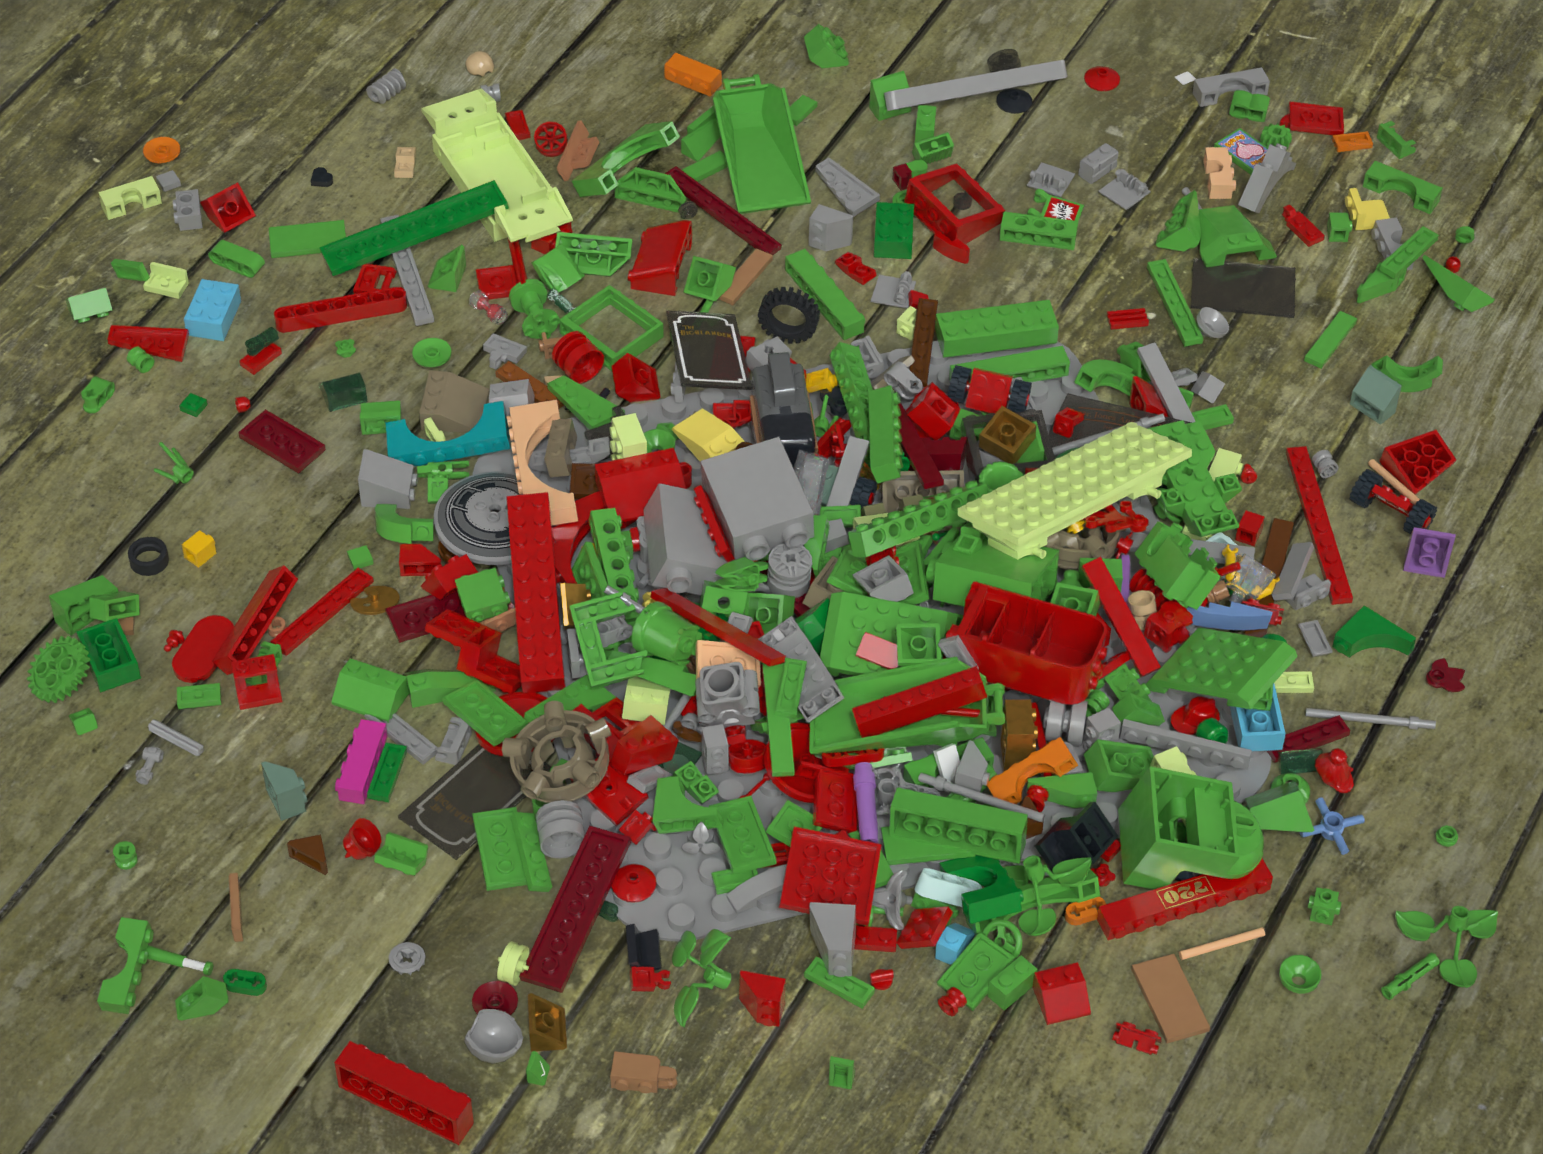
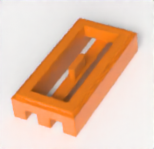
M1368 131L1333 135L1332 142L1337 147V152L1373 147Z

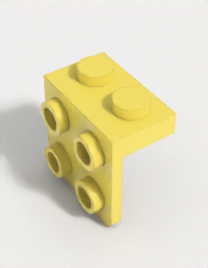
M1357 188L1349 189L1348 196L1345 197V205L1355 230L1373 229L1375 220L1390 218L1383 200L1361 201Z

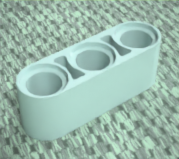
M924 868L914 890L923 897L962 907L961 894L982 889V886L971 879Z

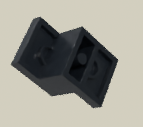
M1089 802L1077 816L1060 818L1037 842L1035 848L1052 871L1053 867L1058 863L1071 859L1091 857V865L1094 864L1119 836L1097 803Z

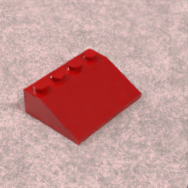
M674 447L595 464V482L605 509L615 508L617 515L621 517L622 523L637 520L638 517L644 516V508L659 483L686 489Z

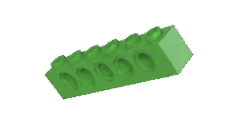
M615 508L593 510L590 512L589 525L596 555L607 585L619 592H625L631 596L630 599L637 602L639 600L638 589L634 588L633 585L635 577L633 570L629 568V552L625 551L624 547L626 545L625 534L621 533L620 530L622 526L621 517L617 515ZM617 585H622L625 588H619ZM634 611L625 614V621H636L639 613Z

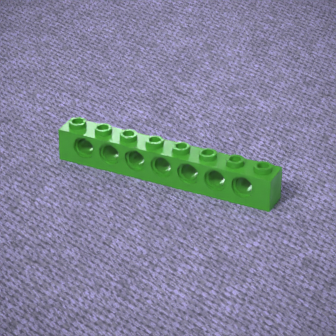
M839 342L829 356L855 437L870 442L869 391L873 390L859 347ZM870 444L864 459L865 463H870Z
M969 481L965 483L964 487L951 488L949 493H938L934 495L935 498L920 500L918 505L905 506L903 511L889 512L885 518H874L870 524L856 525V529L848 532L853 556L868 557L963 519L958 516V508L980 498L984 494H988L986 483Z

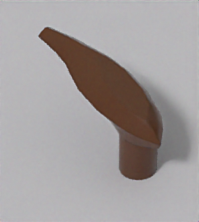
M680 721L673 723L674 728L672 730L676 735L688 741L702 743V734L684 727Z

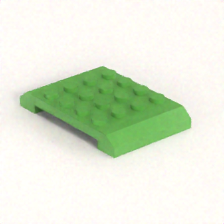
M847 592L831 593L820 658L832 676H838L839 673L858 676L888 670L856 657L865 632L897 644L896 624L940 623L941 640L946 638V633L950 630L952 624L956 625L957 617L947 611ZM941 650V658L943 659V654H944V653H943V651Z
M1198 628L1150 678L1146 686L1152 692L1163 694L1170 688L1230 699L1234 707L1251 709L1298 656L1296 650L1284 641Z

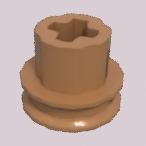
M1224 579L1218 581L1207 595L1209 602L1220 605V600L1230 597Z

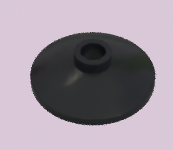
M1010 88L1001 91L997 95L996 103L1001 110L1007 113L1019 114L1031 108L1032 97L1022 89Z

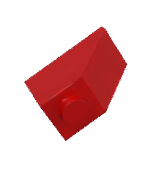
M400 544V576H427L434 567L441 564V559L422 544Z

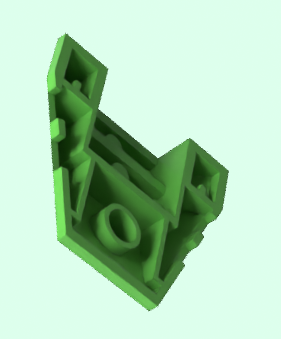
M1234 205L1199 209L1201 225L1199 251L1206 267L1224 265L1227 254L1254 251L1258 260L1274 259L1277 257L1270 241Z

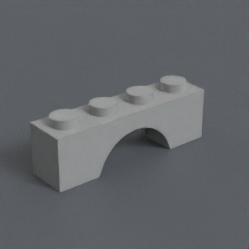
M1262 67L1195 79L1193 95L1199 106L1203 107L1217 104L1219 96L1230 91L1243 90L1251 94L1268 95L1270 81Z

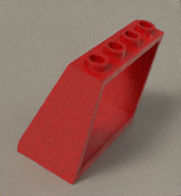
M957 163L909 179L904 201L907 204H914V215L934 234L940 231L949 237L951 241L958 238L964 244L1001 224L1003 213L1006 211L1001 204H998ZM955 180L986 211L958 219L931 192Z

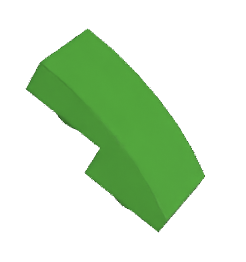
M692 761L673 773V776H679L685 790L700 804L705 803L719 793V790L707 775L703 776Z

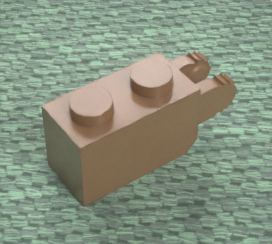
M614 1052L610 1075L611 1088H616L620 1091L634 1090L641 1093H657L658 1088L673 1089L678 1084L676 1069L660 1066V1060L657 1056Z

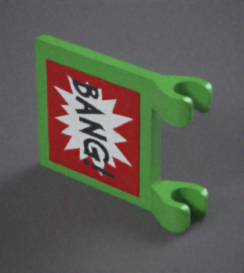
M1037 189L1034 201L1037 203L1046 202L1042 213L1034 208H1029L1027 213L1028 215L1079 221L1084 205L1049 195L1044 190Z

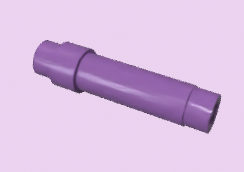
M861 762L855 765V774L853 775L860 840L879 843L875 800V774L872 772V765L870 763Z

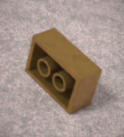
M1031 699L1005 700L1003 713L1005 714V723L1002 724L1000 738L1003 772L1008 770L1011 765L1021 762L1029 754L1036 751L1035 739L1038 737L1037 726H1034L1033 722L1036 721V708H1032Z

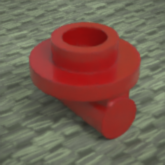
M878 969L869 974L870 983L877 990H886L893 983L894 973L892 969Z

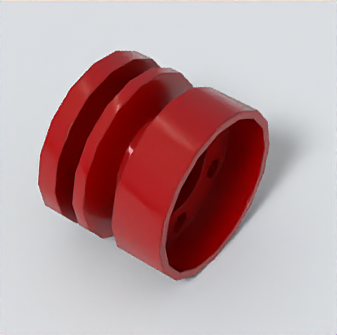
M573 331L564 335L556 343L552 351V360L571 380L581 384L591 380L599 373L604 363V355L582 332Z

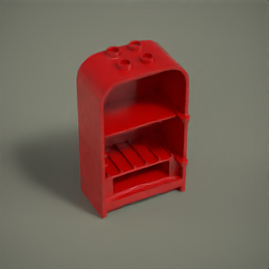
M973 581L966 597L964 615L960 625L952 624L950 630L946 633V638L959 635L977 664L978 671L986 676L987 682L993 684L1000 683L1004 687L1067 705L1079 704L1085 701L1091 689H1096L1099 680L1097 676L1101 677L1104 671L1105 664H1102V660H1105L1107 648L1104 647L1107 627L1100 618Z

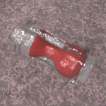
M481 290L471 294L469 305L472 308L485 310L487 317L494 324L500 325L506 321L508 313L503 306L490 304L488 297Z

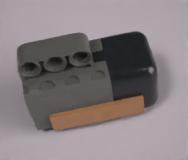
M789 352L768 354V365L755 367L752 371L750 410L755 444L779 437L794 470H796L795 467L800 460L816 464L818 445L803 366L801 364H792Z

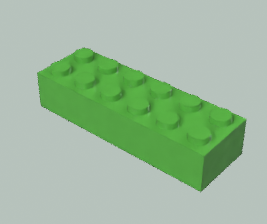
M1050 300L936 314L935 333L943 358L1055 344L1058 339L1059 326Z
M897 787L890 806V837L969 851L971 854L1020 864L1026 845L1028 814Z

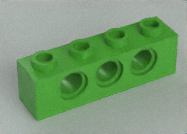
M1004 212L1000 230V241L1074 250L1078 221Z

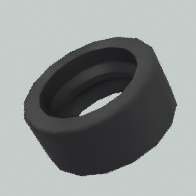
M156 537L139 538L128 549L131 569L139 575H156L162 572L168 565L167 547L161 539ZM146 551L160 553L158 558L153 561L143 562L136 559L141 553Z

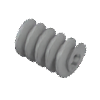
M394 68L378 79L377 82L368 86L366 89L367 95L373 102L384 104L386 100H390L396 93H400L401 89H405L406 82L402 73Z

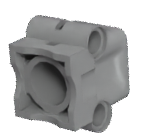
M740 662L703 667L700 670V677L695 680L698 721L705 724L710 723V726L723 724L724 728L733 725L755 724L754 716L760 713L757 672L754 670H744Z

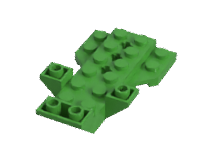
M1182 420L1148 428L1161 436H1166L1168 439L1192 449V457L1168 468L1162 477V484L1168 488L1162 490L1160 496L1166 510L1181 516L1189 533L1199 537L1239 528V523L1231 509H1227L1225 503L1240 493L1242 487L1234 473L1215 477V481H1213L1207 468L1210 462H1212L1216 451L1201 421L1185 424Z

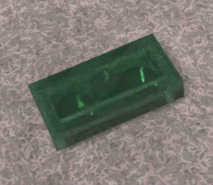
M1321 748L1278 752L1279 773L1317 772L1315 761L1323 753V750Z

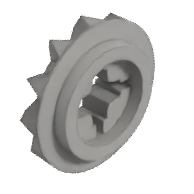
M411 942L401 943L391 950L389 964L393 971H398L400 975L408 973L411 976L412 972L420 971L421 966L425 965V952L418 944ZM403 957H411L412 963H409L408 961H405L403 963Z

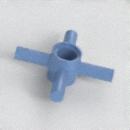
M1318 798L1315 802L1323 819L1319 825L1313 826L1315 831L1300 832V835L1303 838L1321 833L1325 839L1334 840L1340 853L1345 855L1349 852V849L1341 834L1345 827L1364 823V816L1361 814L1343 819V816L1338 812L1329 811L1323 798Z

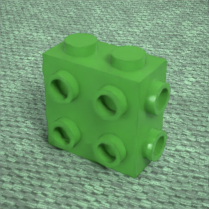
M496 568L485 569L479 573L464 575L455 579L457 592L467 618L481 622L484 619L495 617L508 611L507 604L511 603L507 591L503 592L502 587H505L502 575L497 574Z

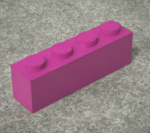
M361 719L359 726L354 728L353 743L348 745L347 760L343 761L341 766L342 775L340 778H337L335 783V791H338L340 801L365 804L368 789L388 737L386 723Z

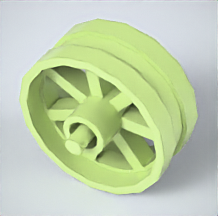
M513 941L508 943L502 956L498 957L497 979L499 981L508 982L513 986L518 985L521 981L520 973L529 969V966L526 965V960L529 956L528 946L518 945Z

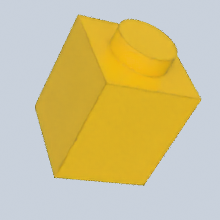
M200 530L182 544L184 558L198 568L216 554L215 540L212 536L206 535Z

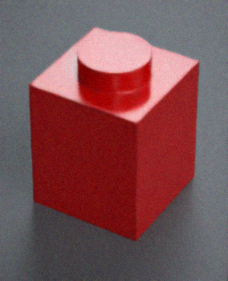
M1245 510L1239 523V528H1237L1235 540L1255 547L1263 529L1265 516Z

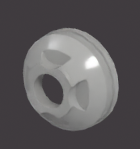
M1204 307L1197 314V324L1203 336L1222 338L1228 333L1229 324L1225 317L1217 310Z

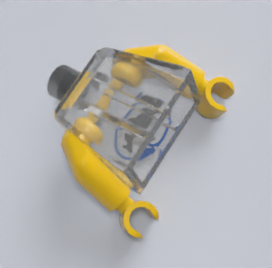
M1228 544L1222 550V554L1225 557V566L1235 562H1239L1241 566L1240 570L1225 575L1227 580L1226 586L1234 591L1229 601L1241 604L1244 598L1246 600H1260L1272 594L1275 584L1280 581V578L1274 579L1276 574L1273 571L1267 569L1245 553L1236 556L1238 548L1235 547L1231 551Z

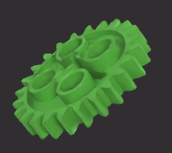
M60 636L59 641L53 638L52 644L46 642V648H39L40 654H34L36 661L30 662L33 668L27 671L31 674L27 678V681L30 682L28 687L32 689L31 693L48 703L50 701L57 703L58 698L64 701L65 695L71 697V691H78L77 685L83 684L81 678L88 676L84 673L85 670L90 668L86 664L90 661V658L87 657L89 652L85 649L86 646L70 636H67V638Z

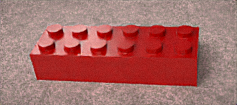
M349 1041L334 1062L339 1088L457 1145H460L474 1124L472 1102L468 1095L463 1092H456L442 1082L437 1083L421 1072L416 1073L403 1063L397 1064L389 1060L384 1054L374 1053L363 1044Z

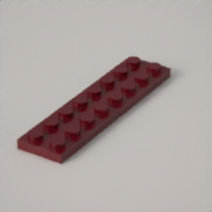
M589 825L526 960V965L529 966L528 971L524 970L519 975L521 981L563 993L631 844L630 837Z

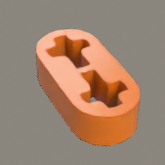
M1101 897L1080 903L1073 902L1066 907L1065 920L1071 925H1081L1097 920L1098 910L1096 908L1105 905L1106 902ZM1072 912H1075L1076 914H1079V916L1076 917L1075 914H1071V913H1072Z

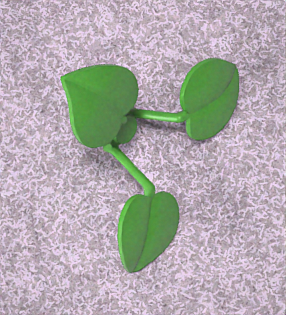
M1035 855L1027 857L1023 861L1024 866L1012 865L1005 867L1008 876L1014 879L1016 887L1028 884L1029 880L1033 882L1038 910H1028L1020 916L1019 926L1024 933L1030 936L1042 935L1050 931L1056 923V914L1053 909L1047 908L1042 910L1037 882L1043 880L1045 872L1053 880L1058 879L1059 884L1062 886H1074L1083 882L1087 877L1092 863L1091 857L1062 861L1053 867L1052 872L1046 864L1042 865L1040 857Z
M1455 906L1452 908L1450 916L1445 915L1444 920L1435 928L1434 920L1426 913L1419 911H1396L1395 918L1399 929L1408 938L1417 941L1428 940L1430 933H1436L1442 926L1448 923L1449 929L1457 933L1454 960H1444L1439 967L1440 974L1447 982L1459 987L1468 988L1475 983L1477 970L1474 964L1466 959L1458 960L1461 934L1463 930H1468L1476 938L1485 939L1492 937L1497 927L1498 911H1469L1463 906Z
M712 929L704 938L701 945L702 954L700 955V961L690 954L696 946V937L693 932L685 931L681 936V940H679L672 954L674 966H683L688 958L706 969L703 977L707 983H693L690 987L684 986L675 1000L674 1015L679 1025L684 1028L688 1017L697 1004L699 998L698 988L713 989V986L724 990L730 984L731 973L717 967L712 962L731 939L730 936L718 929Z

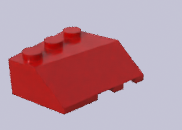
M1437 430L1385 447L1380 459L1383 468L1415 495L1456 462V458Z

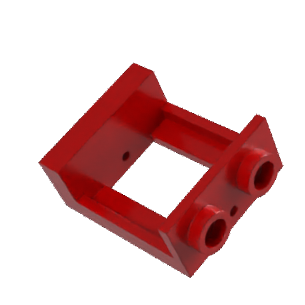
M274 654L231 662L240 710L282 702ZM267 675L268 683L246 686L245 678Z

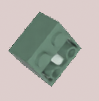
M1370 365L1353 389L1350 405L1381 425L1395 414L1402 386Z

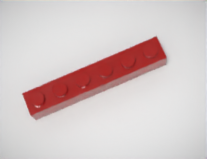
M285 565L268 572L212 662L226 675L233 673L231 662L250 658L296 584L298 578Z
M974 666L854 707L852 711L861 737L864 738L879 735L985 699L987 694L978 668Z

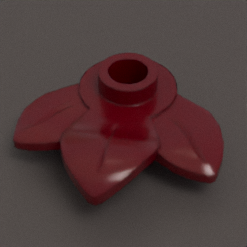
M1445 658L1438 659L1433 662L1431 670L1427 673L1426 682L1434 688H1443L1448 692H1460L1465 689L1463 683L1460 682L1465 670L1448 667Z

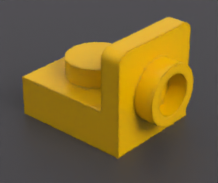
M829 368L808 373L806 376V387L809 393L826 388L829 392H832V389L838 385L836 376L831 373Z

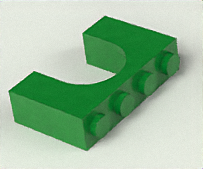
M975 855V857L956 858L939 863L941 872L971 879L981 886H988L961 894L963 914L970 924L1022 911L1021 902L1024 901L1022 890L1016 887L1014 879L1008 876L1006 868L1001 866L999 859Z

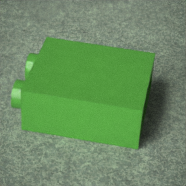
M959 535L954 542L947 541L945 543L942 555L939 558H932L926 572L927 582L934 583L933 600L965 607V600L973 581L1045 601L1056 587L1059 550L1043 546L1040 549L1046 551L1045 558L1041 559L1035 555H1027L1017 560L989 546L988 537H986L982 541V548L973 556L953 551V547L960 537Z

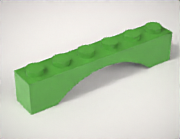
M1089 869L1085 880L1074 886H1062L1059 884L1058 879L1053 880L1051 877L1037 882L1041 905L1061 902L1080 903L1100 896L1098 876L1091 869ZM1033 882L1017 887L1022 890L1024 901L1021 902L1022 911L1037 907ZM1020 912L972 924L966 918V923L978 935L979 932L982 933L985 926L991 921L997 919L1008 920ZM998 926L994 927L991 931L997 930Z

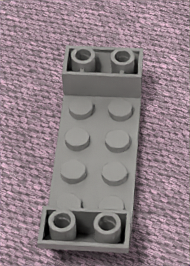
M792 616L758 639L786 655L785 658L807 661L798 708L808 723L845 698L812 644Z

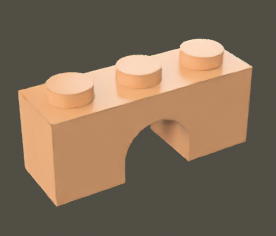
M1206 147L1203 162L1205 174H1209L1207 185L1209 199H1231L1232 192L1236 191V180H1233L1234 168L1231 167L1232 155H1229L1228 147Z

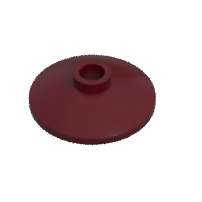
M490 981L476 989L472 997V1006L477 1015L483 1009H496L506 1012L511 1016L518 1006V995L510 984L502 981Z

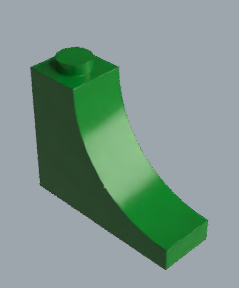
M1364 605L1335 634L1332 647L1349 658L1361 650L1376 647L1394 649L1409 656L1414 649L1416 637Z

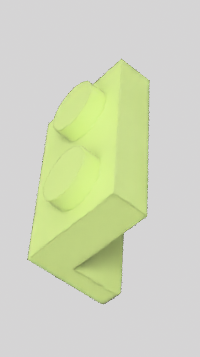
M151 262L150 278L143 284L144 291L180 299L189 284L187 271Z

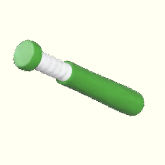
M147 946V959L181 968L189 967L203 971V974L207 976L212 973L213 963L210 961L203 963L188 959L184 955Z

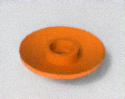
M170 137L154 138L148 141L143 148L144 157L153 163L170 162L180 153L179 143Z

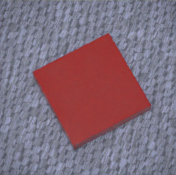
M514 265L476 269L480 299L507 298L511 289L517 284Z

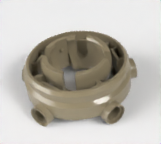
M1084 523L1082 532L1084 539H1081L1078 534L1067 533L1068 529L1064 528L1047 537V545L1044 547L1059 550V568L1078 570L1080 558L1101 557L1111 559L1119 542L1120 531H1126L1127 528L1110 533L1105 531V525L1089 529Z
M550 701L544 705V715L527 724L516 738L504 739L502 753L504 757H510L512 771L521 785V791L524 795L546 803L560 800L574 801L590 793L605 776L609 765V749L606 738L612 734L604 718L595 721L584 713L564 710L563 704L559 701ZM584 733L589 735L597 753L600 754L597 761L594 759L589 743L584 738ZM559 737L565 748H576L574 756L567 763L554 766L550 772L543 770L544 761L555 752L551 743L552 739ZM531 758L533 772L524 780L523 769H528ZM571 778L574 783L564 786L563 781Z

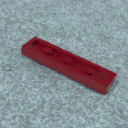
M1338 715L1286 734L1282 750H1268L1267 753L1276 763L1350 735L1351 730L1341 716Z

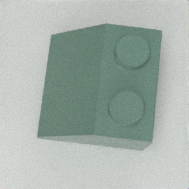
M266 761L262 762L265 788L280 820L283 821L306 812L305 803L308 801L303 790L305 789V784L302 777H297L294 769Z

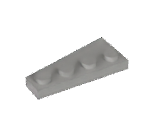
M827 158L816 165L815 171L853 217L880 200V195L831 158Z

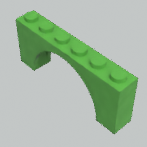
M673 122L645 124L574 178L572 183L579 196H595L609 193L619 185L613 174L622 166L645 153L668 147L679 139L680 136Z

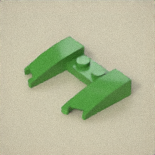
M622 592L570 605L571 615L592 690L644 674V670L640 669L642 657L647 658V650L606 660L597 623L636 611L633 604L628 607L620 599L623 596Z

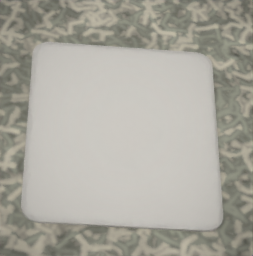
M1189 72L1175 76L1182 85L1196 79Z

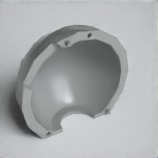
M496 1009L480 1010L471 1030L467 1032L464 1039L471 1054L483 1062L492 1064L505 1062L513 1057L523 1041L521 1029L514 1021L515 1018L506 1012Z

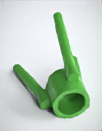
M828 395L824 396L820 416L814 420L817 437H822L839 418L834 416L829 424L828 419L825 417Z
M160 442L159 445L176 463L172 470L174 476L157 468L154 469V472L173 480L176 484L180 481L182 483L189 482L194 475V471L187 465L174 447L171 449L172 453L163 442Z

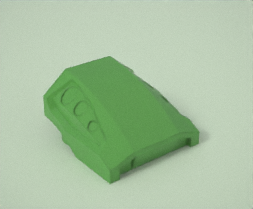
M559 244L550 252L531 262L539 278L551 290L553 295L565 290L585 276L562 244Z

